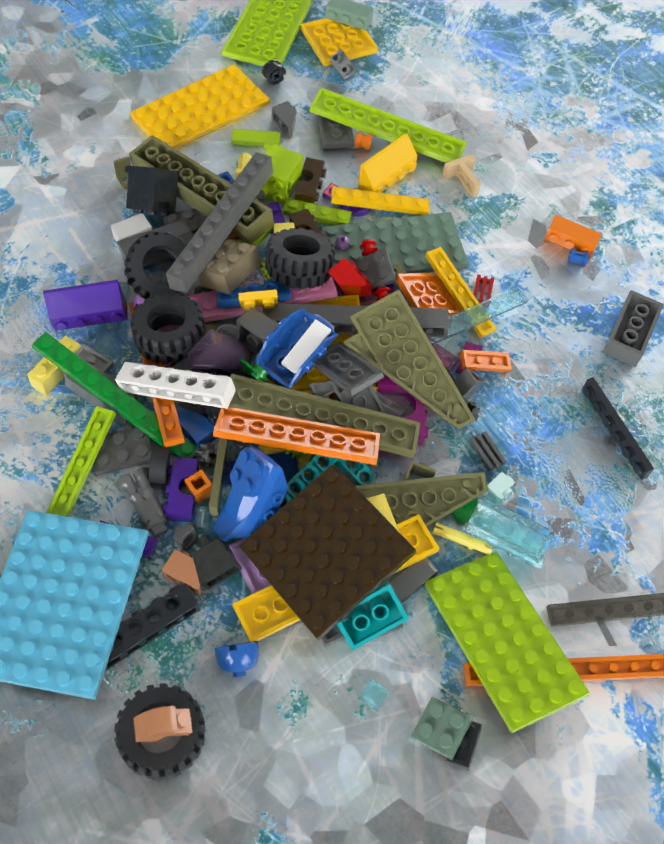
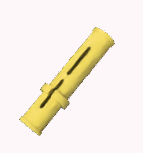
M436 522L432 534L464 545L471 551L474 549L487 555L491 554L494 543L479 539L477 535L473 534L471 536Z

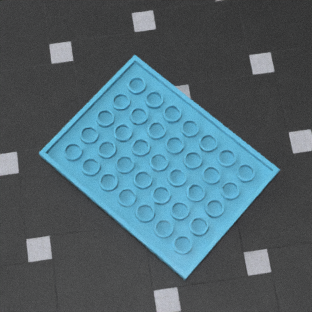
M27 510L0 577L1 682L96 700L149 535L147 530Z

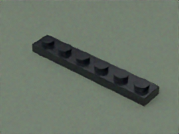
M594 377L587 379L582 388L584 396L591 402L594 411L598 413L604 426L612 434L613 440L621 448L624 457L633 466L634 472L638 474L641 480L647 478L654 470V467Z

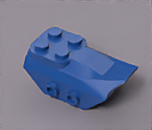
M302 308L291 313L287 318L284 317L279 322L278 328L267 335L266 341L254 363L258 364L268 373L266 377L274 384L291 389L306 371L310 372L317 358H322L327 352L326 348L338 334L334 332L335 327L320 315L310 314ZM316 319L330 328L331 333L300 366L297 373L294 374L284 367L281 362Z
M255 444L250 445L249 448H244L240 452L230 473L232 487L212 529L225 542L234 538H248L278 511L288 490L282 468Z

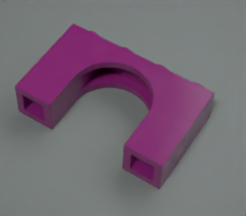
M383 374L384 378L376 382L377 392L383 395L401 396L411 403L414 412L405 417V419L421 423L417 445H423L424 439L428 438V427H425L428 411L424 410L423 403Z

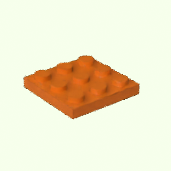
M436 273L397 274L396 282L412 308L449 309V317H458L462 313Z

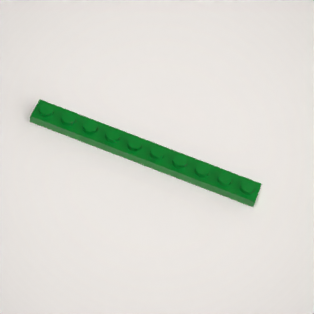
M47 332L42 334L32 344V348L158 444L164 446L158 418L153 412ZM184 437L185 443L170 446L171 454L175 457L194 459L195 451L199 448L186 437Z

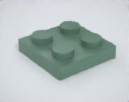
M431 697L411 737L452 760L473 719L466 713Z

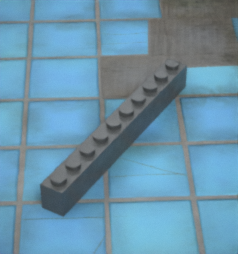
M255 152L167 271L166 276L170 289L187 294L273 174L271 156Z
M278 303L272 309H264L263 307V313L268 318L279 323L284 317L287 318L291 313L303 308L310 314L320 315L335 327V333L356 335L358 332L350 320V316L368 306ZM410 308L427 337L447 338L449 309Z

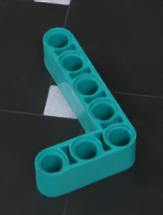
M315 455L286 482L288 490L283 499V506L332 464L354 486L371 484L374 479L373 473L366 464L351 461L352 468H349L346 465V460ZM319 457L325 460L324 467L319 464ZM305 470L311 473V480L305 478ZM360 473L365 476L364 483L359 479ZM291 484L297 486L298 491L296 494L291 492Z

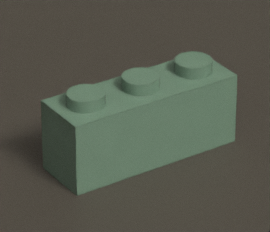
M329 0L326 5L325 18L366 31L372 21L374 8L350 0Z

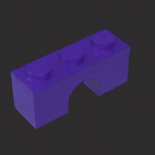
M173 458V465H169L168 475L171 477V482L167 483L166 495H169L168 501L164 502V514H167L169 521L193 522L195 509L194 495H185L181 493V490L186 487L184 480L199 471L198 459Z

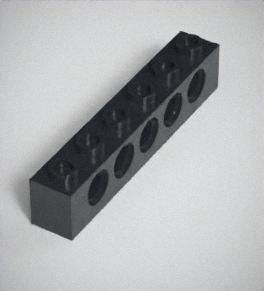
M186 583L181 586L176 585L164 597L155 598L150 603L151 605L144 609L136 610L131 615L132 617L120 622L115 639H120L121 643L117 647H112L105 671L200 611L199 603ZM172 603L179 605L175 610H169L168 606ZM153 615L160 616L159 620L156 622L149 621L150 617ZM132 628H141L139 633L135 635L130 634Z

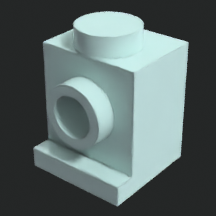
M501 472L487 485L488 492L484 496L498 508L502 500L511 494L514 480Z

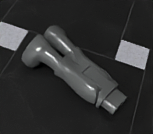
M142 467L133 471V476L142 489L140 492H138L131 474L127 473L115 482V486L118 491L127 492L130 497L129 501L134 505L139 519L147 531H151L153 537H158L168 532L169 529L166 525L167 520L164 510L155 496L154 488L151 487L149 482V467Z

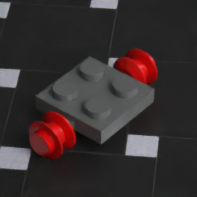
M365 239L359 246L363 250L361 254L364 258L354 262L359 272L363 273L372 286L371 292L375 291L374 296L379 297L376 300L377 302L390 295L391 288L385 286L397 281V277L388 250L386 248L378 250L377 247H374L376 245L375 240Z

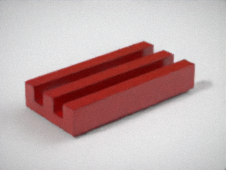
M478 274L473 295L475 298L477 297L479 282H482L479 304L481 307L488 308L494 278L487 279L488 276L482 278ZM486 284H489L486 303H483Z

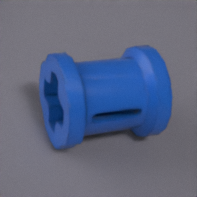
M572 248L569 253L568 263L574 262L585 267L589 252L583 253Z

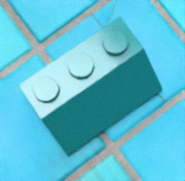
M387 579L337 625L353 651L409 620V617Z

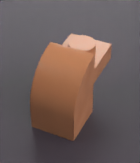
M167 706L139 714L134 717L136 742H153L166 736L191 734L190 710L175 709V706Z

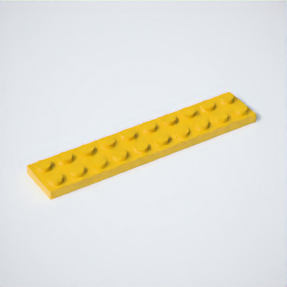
M419 514L397 524L400 534L416 549L417 553L396 572L439 552L440 548ZM272 585L232 604L250 643L257 642L300 621L299 617Z

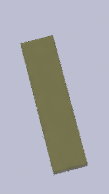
M219 438L209 501V510L212 516H219L229 439Z

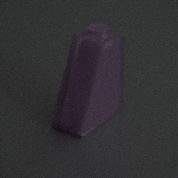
M212 329L187 353L190 366L193 369H239L243 365L240 358L246 362L250 358L245 343Z

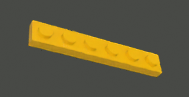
M332 186L331 204L415 215H429L430 213L429 199Z
M439 247L426 252V259L479 338L481 339L494 333L496 327L443 249Z

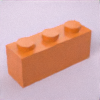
M555 215L545 239L570 250L574 248L575 251L589 252L588 257L591 258L602 233Z

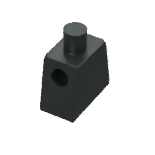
M204 535L198 539L201 549L194 552L192 556L201 586L209 590L242 570L241 565L220 540L215 539L211 541L209 535Z

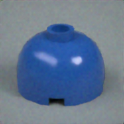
M258 642L214 648L218 666L224 672L232 673L233 677L246 676V671L253 669L259 658Z

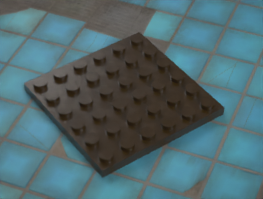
M334 464L328 467L238 545L318 641L417 553L416 549Z

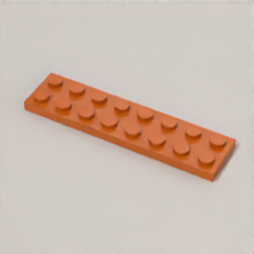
M233 407L221 408L213 432L214 437L356 461L364 464L376 465L378 459L380 433Z

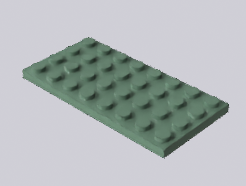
M451 212L321 228L323 236L332 242L335 249L333 266L344 257L348 262L352 260L353 263L364 258L361 254L363 250L359 246L365 239L375 240L376 245L374 247H377L378 250L386 248L392 265L399 263L406 273L435 272L425 255L426 252L439 247L443 249L456 269L467 268L469 264ZM340 235L347 236L349 239V247L344 251L338 250L335 246L336 239Z

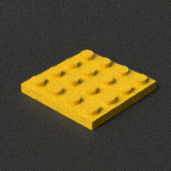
M327 18L300 24V30L324 67L333 65L329 58L340 48L350 60L378 53L377 45L365 30Z

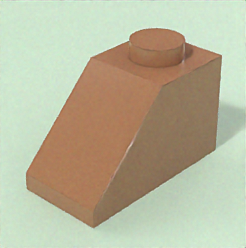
M175 549L161 570L163 578L180 586L186 583L193 594L200 596L201 587L192 555L182 550L180 552Z

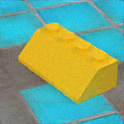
M406 133L361 164L358 182L359 190L382 193L416 168L417 154Z

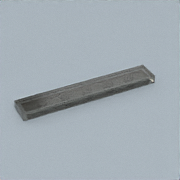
M664 593L548 604L546 608L551 627L664 615Z

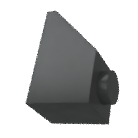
M285 101L272 107V121L289 139L292 138L297 111L294 106Z

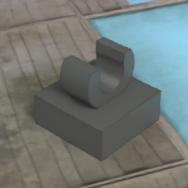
M189 523L184 527L178 524L172 529L176 533L173 538L181 551H187L199 539L194 527Z

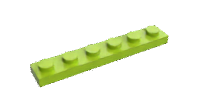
M98 406L95 407L46 513L70 516L116 416L114 411Z

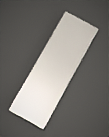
M315 319L281 362L282 365L296 374L300 366L322 341L329 336L331 329Z

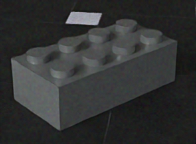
M630 290L602 353L636 367L645 352L664 304Z

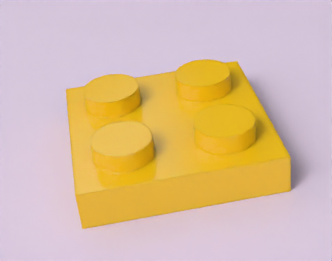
M277 289L239 293L241 308H245L246 311L251 307L255 309L256 307H264V309L275 308V305H278Z

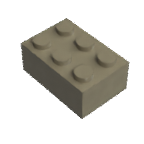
M230 239L225 241L200 274V285L230 294L261 264L257 246Z

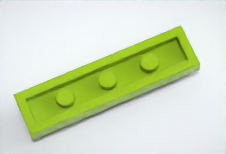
M287 198L283 209V215L287 216L290 213L309 209L311 215L315 216L316 222L329 225L349 224L352 215L351 211Z

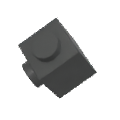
M465 369L453 381L462 398L468 399L484 384L479 376L470 369Z

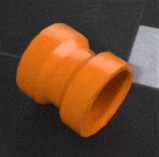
M357 132L354 148L363 147L365 150H370L373 134L364 135L362 132Z

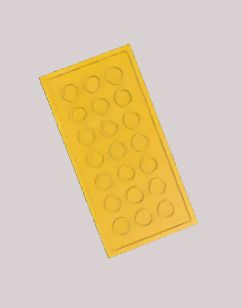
M233 64L131 111L130 114L132 119L149 137L154 135L177 150L269 105L270 99Z

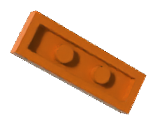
M462 350L459 352L462 370L470 369L493 372H509L512 370L509 353Z

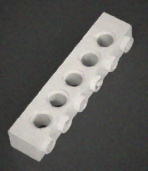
M130 362L123 364L115 379L119 388L126 393L226 409L236 391L231 377L224 375L218 376L209 373H198L190 370L184 371Z

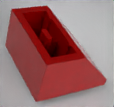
M344 257L328 271L334 282L346 296L359 295L371 297L373 295L370 290L372 286L363 273L359 272L352 260L348 262Z

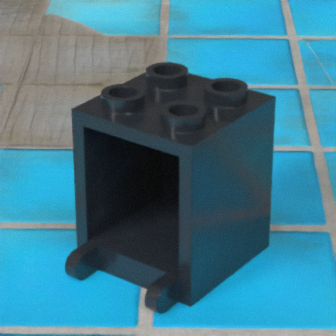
M125 167V172L128 173L126 208L133 209V213L143 214L145 211V214L157 215L158 212V216L168 217V213L175 214L179 172L154 167Z

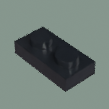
M471 722L453 759L447 758L448 764L470 770L482 724Z

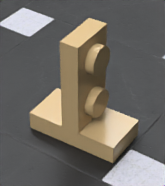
M471 154L445 163L442 173L443 177L447 179L457 176L472 198L478 196L481 183L472 173L476 159L474 155Z

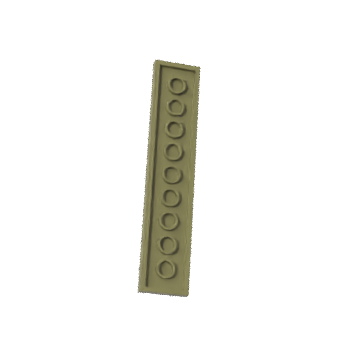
M231 374L236 391L228 407L380 433L379 450L414 458L416 454L420 422Z

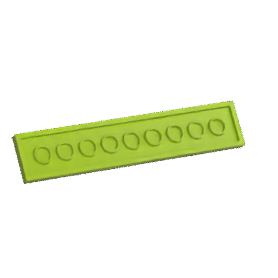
M320 88L309 112L362 132L373 134V136L391 143L406 133L416 152L445 163L461 158L467 144L466 141L324 88Z

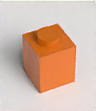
M202 469L184 480L190 495H194V500L197 504L210 497L212 483Z

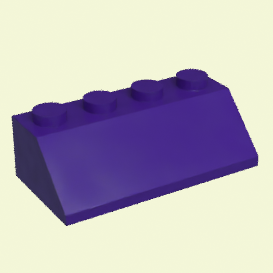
M118 280L43 291L49 321L55 331L128 320V304Z

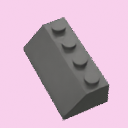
M180 220L117 241L116 243L125 260L131 245L140 236H144L148 232L153 231L154 233L158 230H162L164 233L172 232L174 233L173 236H180L185 245L193 238V234L185 222ZM152 251L146 255L143 261V270L174 259L164 251Z

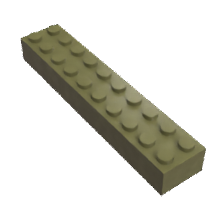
M154 135L150 136L129 153L133 166L154 167L179 172L177 197L207 217L232 185ZM254 199L231 233L251 245L274 225L272 209Z

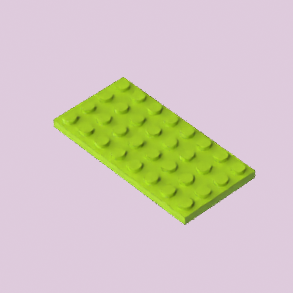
M250 0L222 49V56L262 67L269 60L276 59L282 65L300 30V24L303 23L314 0Z
M497 551L427 580L424 586L511 734L589 696V690Z

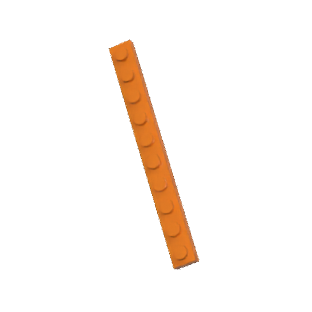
M130 302L128 305L132 317L133 312L137 310L134 308L133 302ZM141 354L144 365L164 367L162 362H152L151 359L148 360ZM152 397L165 448L185 443L174 400Z
M664 654L568 658L582 681L664 678ZM464 663L465 687L483 686L471 664Z

